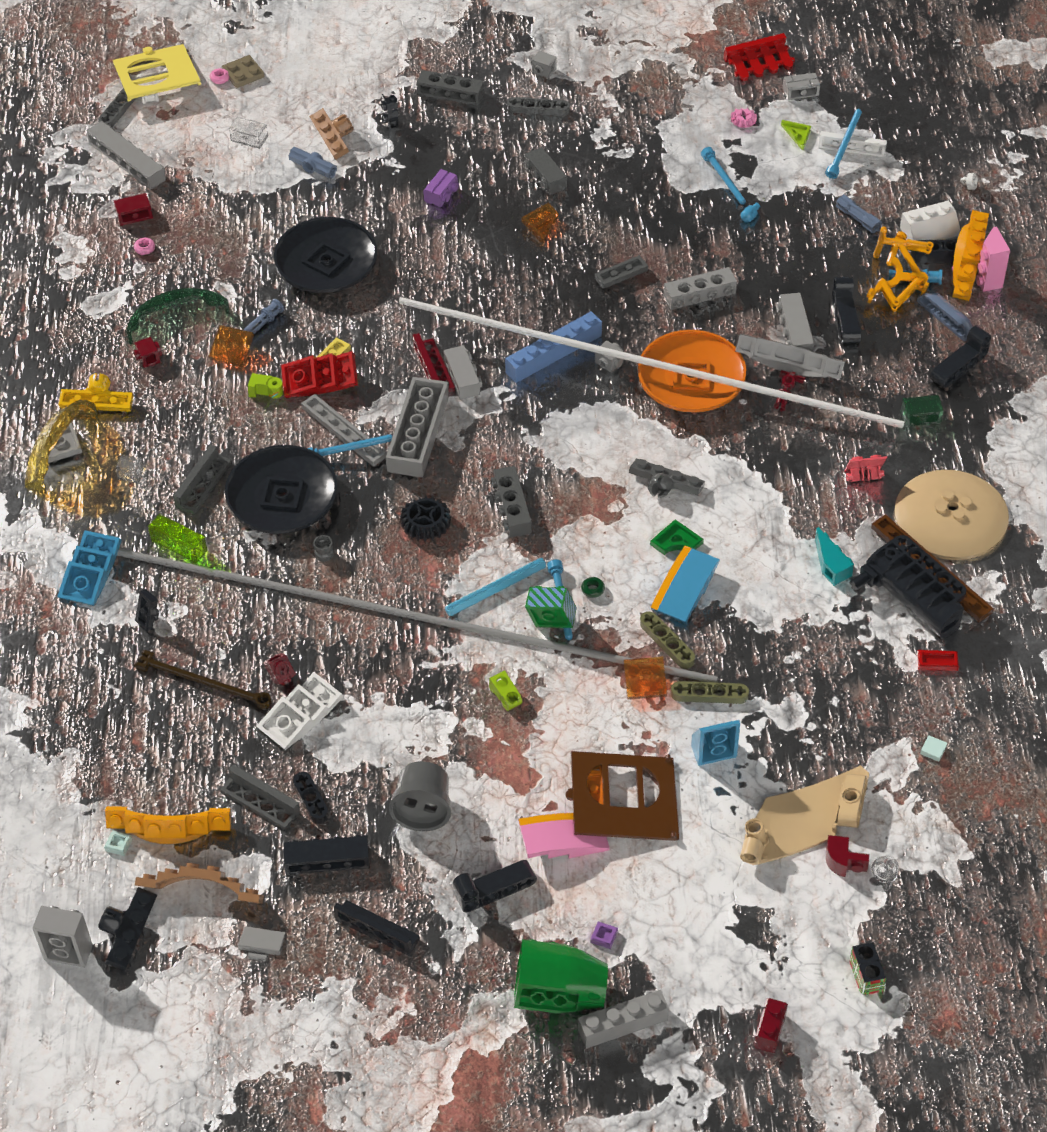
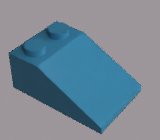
M740 720L699 728L692 734L691 747L698 766L737 757Z

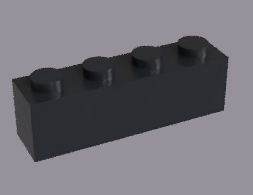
M355 835L344 838H315L307 841L292 840L290 842H283L286 875L370 868L367 836Z

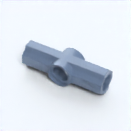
M293 147L288 155L289 160L302 165L303 169L310 174L315 171L332 179L337 171L336 165L323 160L322 156L317 152L310 154L302 149Z

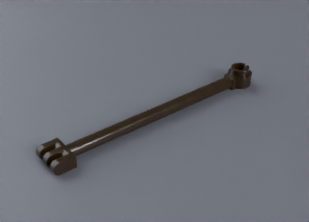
M147 650L142 651V656H139L133 665L136 669L147 672L149 667H153L253 701L261 710L269 709L272 704L271 696L267 692L252 693L154 660L156 658L155 654Z

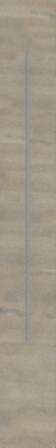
M119 548L117 556L702 682L717 683L718 681L717 676Z

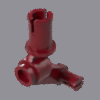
M781 370L779 377H782L781 386L783 389H779V391L791 393L790 390L795 387V382L804 384L806 377L796 375V372L793 371L790 373ZM777 398L774 408L778 410L780 406V411H785L788 400Z

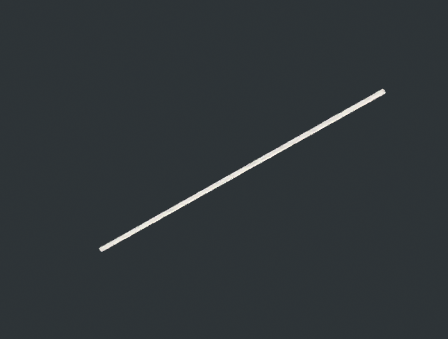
M403 297L399 299V304L902 429L905 421Z

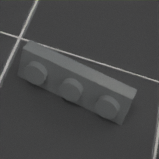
M638 255L595 273V279L605 289L648 271V265Z

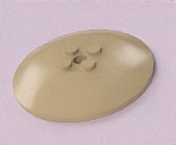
M957 470L930 471L913 478L901 489L895 502L894 516L896 524L934 557L941 559L967 560L988 553L1002 541L1009 523L1007 505L1001 494L980 477ZM948 507H955L957 510L952 511Z

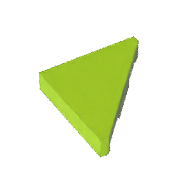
M782 120V128L800 149L804 150L811 126Z

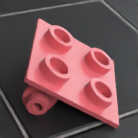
M873 455L870 458L864 459L861 456L852 458L844 470L846 480L850 482L864 481V471L867 481L870 480V477L871 480L881 479V477H884V470L880 469L885 463L887 456Z

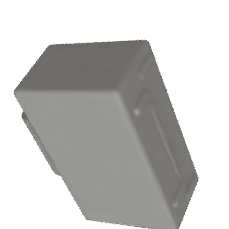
M245 926L238 949L249 951V959L266 961L269 954L280 955L286 932ZM252 952L265 953V955L254 954Z

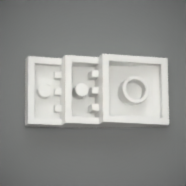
M313 672L302 686L298 684L286 698L282 696L256 727L286 750L314 728L344 696Z

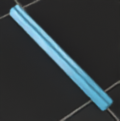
M539 558L445 606V611L448 616H452L544 569L546 563L543 558Z

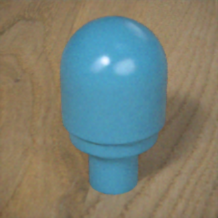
M755 203L753 206H747L741 212L742 221L746 223L751 222L757 216V210L760 208V205Z

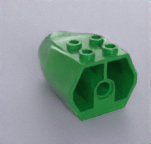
M522 939L516 972L514 1008L551 1013H571L604 1008L608 981V964L573 946L557 942L549 943L533 939Z

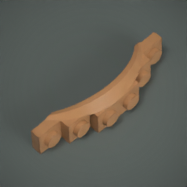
M187 863L186 867L180 866L178 873V870L165 868L164 872L158 871L156 880V875L143 874V878L136 877L135 886L162 889L165 886L183 880H210L233 890L238 895V900L263 904L264 895L258 894L259 890L246 888L244 892L245 884L239 883L238 878L225 877L226 873L221 872L220 867L207 865V869H200V864Z

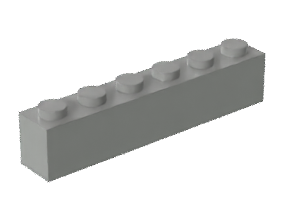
M100 121L86 130L88 141L92 146L151 190L166 180L165 169L161 164L155 162L151 156H147L140 148L134 146L131 141L126 140L120 133L114 131L110 125Z

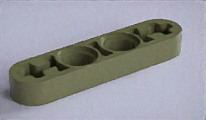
M650 611L644 612L640 617L641 628L679 667L689 669L694 666V652L655 613ZM664 631L666 635L660 637L656 635V632ZM671 643H675L679 647L677 649H671L668 647V645Z
M677 681L671 686V697L679 702L743 704L748 700L749 689L746 685L740 683ZM702 689L705 691V694L697 695L694 691ZM716 690H722L725 692V694L723 696H717L714 692Z

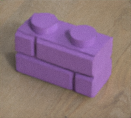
M442 169L439 170L423 190L424 201L442 207L445 202L450 200L451 194L458 190L457 175Z

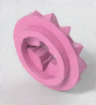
M741 107L740 110L735 109L731 113V122L738 127H750L757 121V114L754 113V110L749 111V108L743 109Z

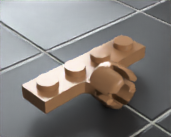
M324 108L309 116L335 160L349 152L342 137L353 132L354 127L349 118H346V114H342L331 121Z

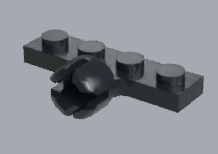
M138 887L126 911L112 906L105 908L98 928L115 937V941L105 961L106 964L124 971L126 970L157 898V894Z

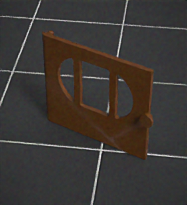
M571 751L572 788L566 791L565 796L568 800L573 801L574 835L668 841L679 840L674 759L671 758V755L655 757ZM599 766L602 772L603 805L591 796L587 788L588 775ZM608 766L635 768L638 808L610 805ZM642 769L654 777L659 788L657 800L649 807H645Z

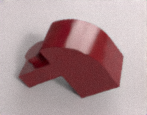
M828 835L826 863L832 872L842 877H846L847 870L857 873L867 872L870 854L848 852L849 837Z

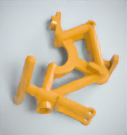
M883 226L880 229L873 257L875 259L880 257L884 244L891 245L886 264L887 266L895 267L896 275L889 281L881 278L874 289H869L866 297L868 298L867 302L871 303L875 295L881 291L890 305L891 311L896 312L916 289L921 291L922 295L927 292L929 286L927 282L928 275L920 271L908 250L930 254L933 243L906 240L907 235L902 231H899L895 238H887V228ZM898 249L913 271L912 273L903 272V267L899 259L896 258ZM901 280L911 282L896 298L891 288L896 286Z

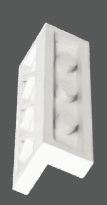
M821 131L818 148L838 151L845 134ZM851 136L845 152L884 157L887 140Z

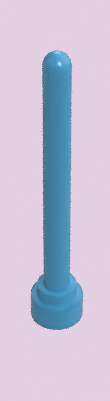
M860 109L855 111L833 163L827 166L825 175L829 178L836 179L839 175V164L861 116L862 111Z
M712 147L704 148L701 151L702 158L712 164L738 202L744 205L746 203L745 198L716 160L715 151Z
M384 435L319 450L318 448L314 449V447L308 449L317 452L321 456L391 442L393 435Z
M558 559L549 561L547 564L548 572L554 578L555 587L563 586L561 579L563 571L562 561ZM563 628L565 638L571 640L573 638L571 628Z

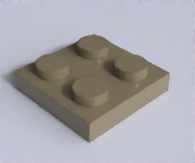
M250 55L221 66L222 69L228 71L229 80L235 88L265 77L263 70Z

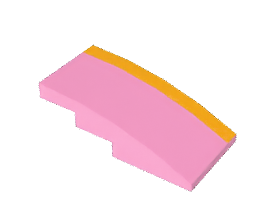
M573 813L547 814L518 819L528 858L548 855L549 859L568 855L570 859L610 850L607 837L574 835Z

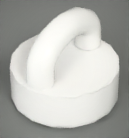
M968 173L967 177L960 179V182L967 186L968 190H975L978 183L976 173Z

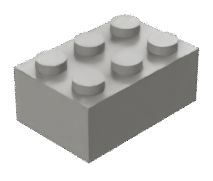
M41 906L32 929L43 959L85 968L93 943L83 913L74 909L63 910L56 906Z

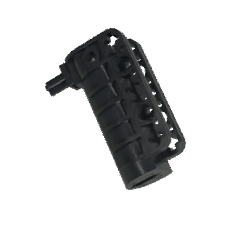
M899 535L877 549L868 558L866 564L861 566L860 575L849 582L853 590H858L865 584H868L870 587L876 585L878 588L884 586L940 638H947L960 628L964 607L959 602L966 596V587L908 536ZM918 554L921 558L913 559L911 555ZM945 578L948 583H941L938 579Z

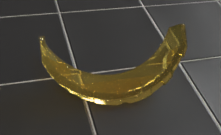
M88 400L75 401L57 411L47 421L37 437L29 458L25 488L40 493L46 491L44 477L48 471V457L52 448L77 413L94 419L98 417L96 405Z

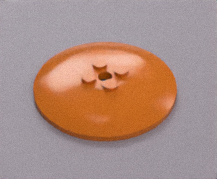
M679 330L665 334L651 342L641 354L642 357L743 382L746 380L745 360L741 353L735 352L736 346L727 339L707 331ZM638 363V377L644 391L657 403L673 410L682 412L714 410L732 401L742 390L741 388L696 377L690 378L688 375Z

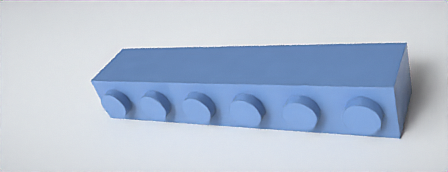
M589 312L550 334L590 343L602 336V321L593 312ZM539 339L505 358L506 374L515 383H518L579 348Z

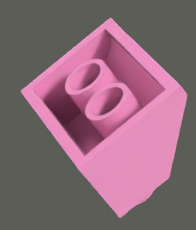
M993 227L984 241L983 249L980 252L981 259L980 263H978L976 283L983 292L1003 288L1010 249L997 227Z

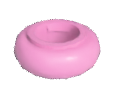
M222 68L215 69L210 73V80L215 84H224L229 80V73Z
M140 238L134 243V250L140 255H148L155 249L154 241L150 238Z

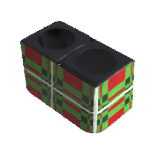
M874 942L852 946L849 962L859 991L864 995L885 991L886 976ZM868 953L873 957L866 960L862 959L859 955ZM869 965H875L880 975L875 979H871L866 976L865 968Z

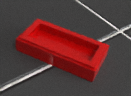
M918 650V670L958 671V651Z

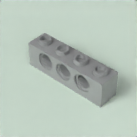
M727 267L664 283L663 296L670 309L673 310L735 294L737 280L731 269Z

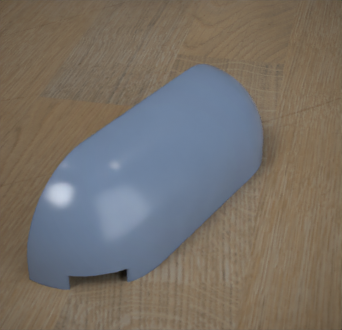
M928 292L917 298V302L962 341H966L967 335L972 328L971 321L967 316L938 293Z

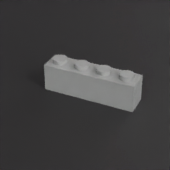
M801 294L779 295V302H776V311L780 313L779 321L780 325H783V337L787 339L786 344L813 352L814 342Z
M661 990L579 1017L578 1031L587 1049L668 1021L669 1007Z

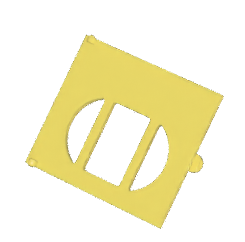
M184 44L154 51L152 47H145L141 54L113 60L128 102L138 97L194 84L201 85L200 78ZM150 60H155V61H157V62H153V63H148V64H144V65H140V66L131 67V66H133V65H135V64H137V63H139V62H143V61H150ZM163 65L168 70V73L133 81L129 76V73ZM167 78L166 80H164V81H162V82H160V83L154 84V85H147V86L139 85V84L148 83V82H152V81H156V80H161V79Z

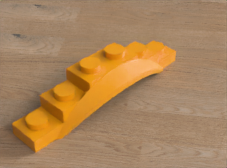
M972 210L969 223L964 225L959 233L953 261L954 291L952 297L967 301L971 298L981 257L980 252L986 235L989 213Z
M106 806L105 809L106 828L125 829V833H132L143 840L158 844L184 843L205 834L208 835L212 830L230 831L231 829L230 808H209V811L177 816L143 814L127 810V807Z

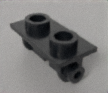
M382 94L380 105L383 114H381L383 123H386L388 128L391 129L390 124H396L399 120L398 110L396 109L398 108L397 98L395 95L385 98L384 94Z

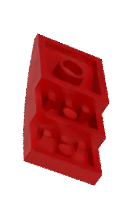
M352 351L337 356L331 353L318 358L312 355L281 365L285 398L324 394L358 385L355 354Z

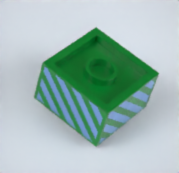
M564 586L529 587L525 608L535 627L573 628L577 607L567 588Z

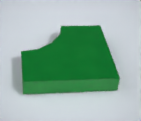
M676 519L650 541V545L663 555L671 551H681L684 546L696 550L704 543L702 537Z

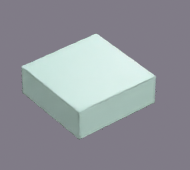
M928 735L920 754L939 762L947 747V742Z
M112 830L104 846L105 851L125 856L132 841V835Z

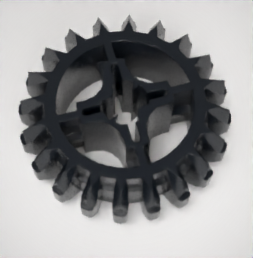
M418 496L417 500L411 499V502L406 503L405 508H402L400 516L401 527L406 535H409L411 539L416 537L417 541L423 539L425 542L427 539L433 541L434 537L440 539L441 534H446L447 529L450 527V510L447 508L446 503H442L441 499L435 500L434 496L432 498L425 496V498L421 499Z

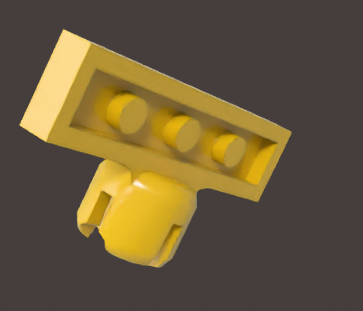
M97 373L89 377L88 386L85 390L61 389L58 403L59 408L131 412L133 393L109 391L110 379L101 373L99 380L96 379Z

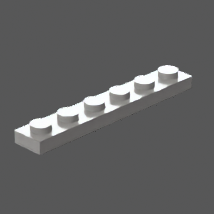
M316 394L301 403L303 410L345 444L370 439ZM379 445L354 449L358 455L373 467L383 461L387 455V452Z

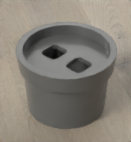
M425 761L413 762L403 767L396 790L393 792L389 804V813L392 819L402 827L414 831H432L443 827L451 817L449 777L447 772L442 767Z

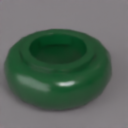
M589 577L582 582L581 590L585 596L597 598L604 593L605 584L597 577ZM594 585V586H597L598 588H597V589H590V588H588V587Z

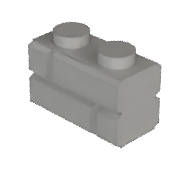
M816 73L790 75L784 77L783 91L787 100L819 96L820 83Z

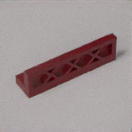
M419 333L413 334V347L426 378L448 382V391H455V386L434 338L422 341ZM431 345L432 349L427 351L425 346ZM430 357L438 359L435 364L432 363ZM436 369L443 372L441 376L437 375Z

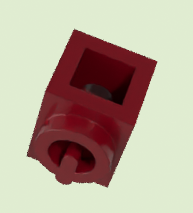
M148 337L134 342L136 350H133L135 359L140 360L143 368L161 363L160 356H162V351L157 341L153 342L152 338Z
M279 653L263 662L274 684L285 685L291 682V678L296 675L286 654Z

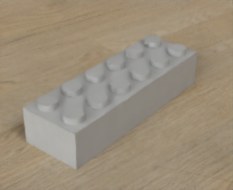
M412 377L386 455L387 472L423 478L449 398L448 382Z

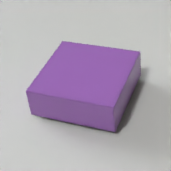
M598 921L590 943L611 949L618 933V928Z

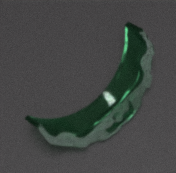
M182 288L161 293L141 304L132 313L125 326V336L129 344H133L131 332L138 329L141 316L194 299H202L209 306L219 305L224 309L226 315L230 314L228 299L218 293L198 288Z

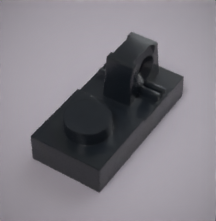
M144 589L139 593L135 621L148 632L153 629V623L158 620L160 611L157 609L158 599L147 589Z

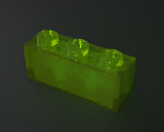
M161 514L148 525L151 541L194 563H197L208 551L205 536Z

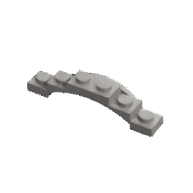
M741 333L735 352L746 354L751 359L773 369L784 370L790 373L793 371L796 372V375L808 377H832L840 380L845 361L830 358L807 349Z

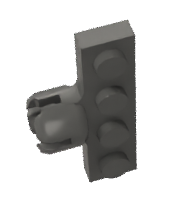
M636 458L629 468V473L650 480L648 490L654 497L658 493V498L667 496L671 489H679L698 496L705 485V481L698 477L689 476L680 471L665 468L662 465H655L644 459Z

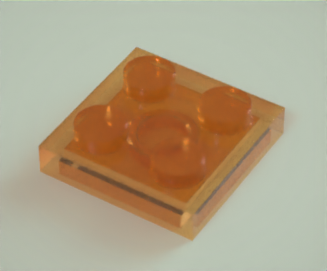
M219 325L209 358L243 367L254 337L253 332Z
M663 657L623 660L627 700L667 697Z

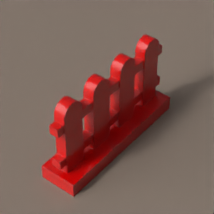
M784 33L725 47L723 57L725 63L728 62L729 65H733L735 69L734 75L739 77L741 81H747L750 73H753L756 77H762L766 69L770 73L775 74L778 72L779 66L782 65L784 69L791 70L795 59L790 57L788 53L789 47L785 45L787 37ZM777 53L780 60L776 61L773 54ZM762 57L765 64L761 65L758 58ZM743 61H747L750 68L746 69Z

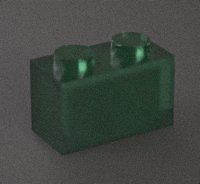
M939 395L903 398L901 413L905 421V427L941 423L943 408Z

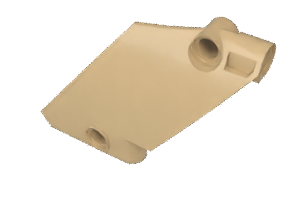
M860 765L814 785L766 797L757 816L754 819L748 820L745 824L746 834L740 854L741 860L751 865H760L827 842L828 835L836 836L838 826L858 828L870 775L869 772Z

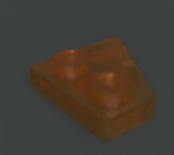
M548 202L523 216L521 222L542 243L558 219L559 213Z

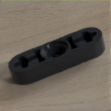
M307 772L295 774L293 777L294 788L311 821L316 824L326 822L329 817L328 808L310 774ZM303 780L306 782L307 788L304 789L303 784L299 781ZM309 794H314L316 799L307 801L305 797ZM315 807H318V810L320 813H322V815L319 816L318 814H316Z

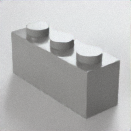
M464 345L444 350V363L460 400L480 395V387H482L481 377L476 375V365L471 363V354L466 351Z

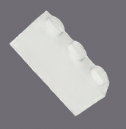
M948 200L902 213L900 229L907 235V239L954 240L958 239L960 225L957 212Z

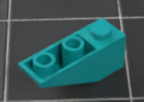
M817 527L815 543L821 571L828 581L835 586L852 577L854 564L851 558L847 557L841 548L832 542L829 535Z

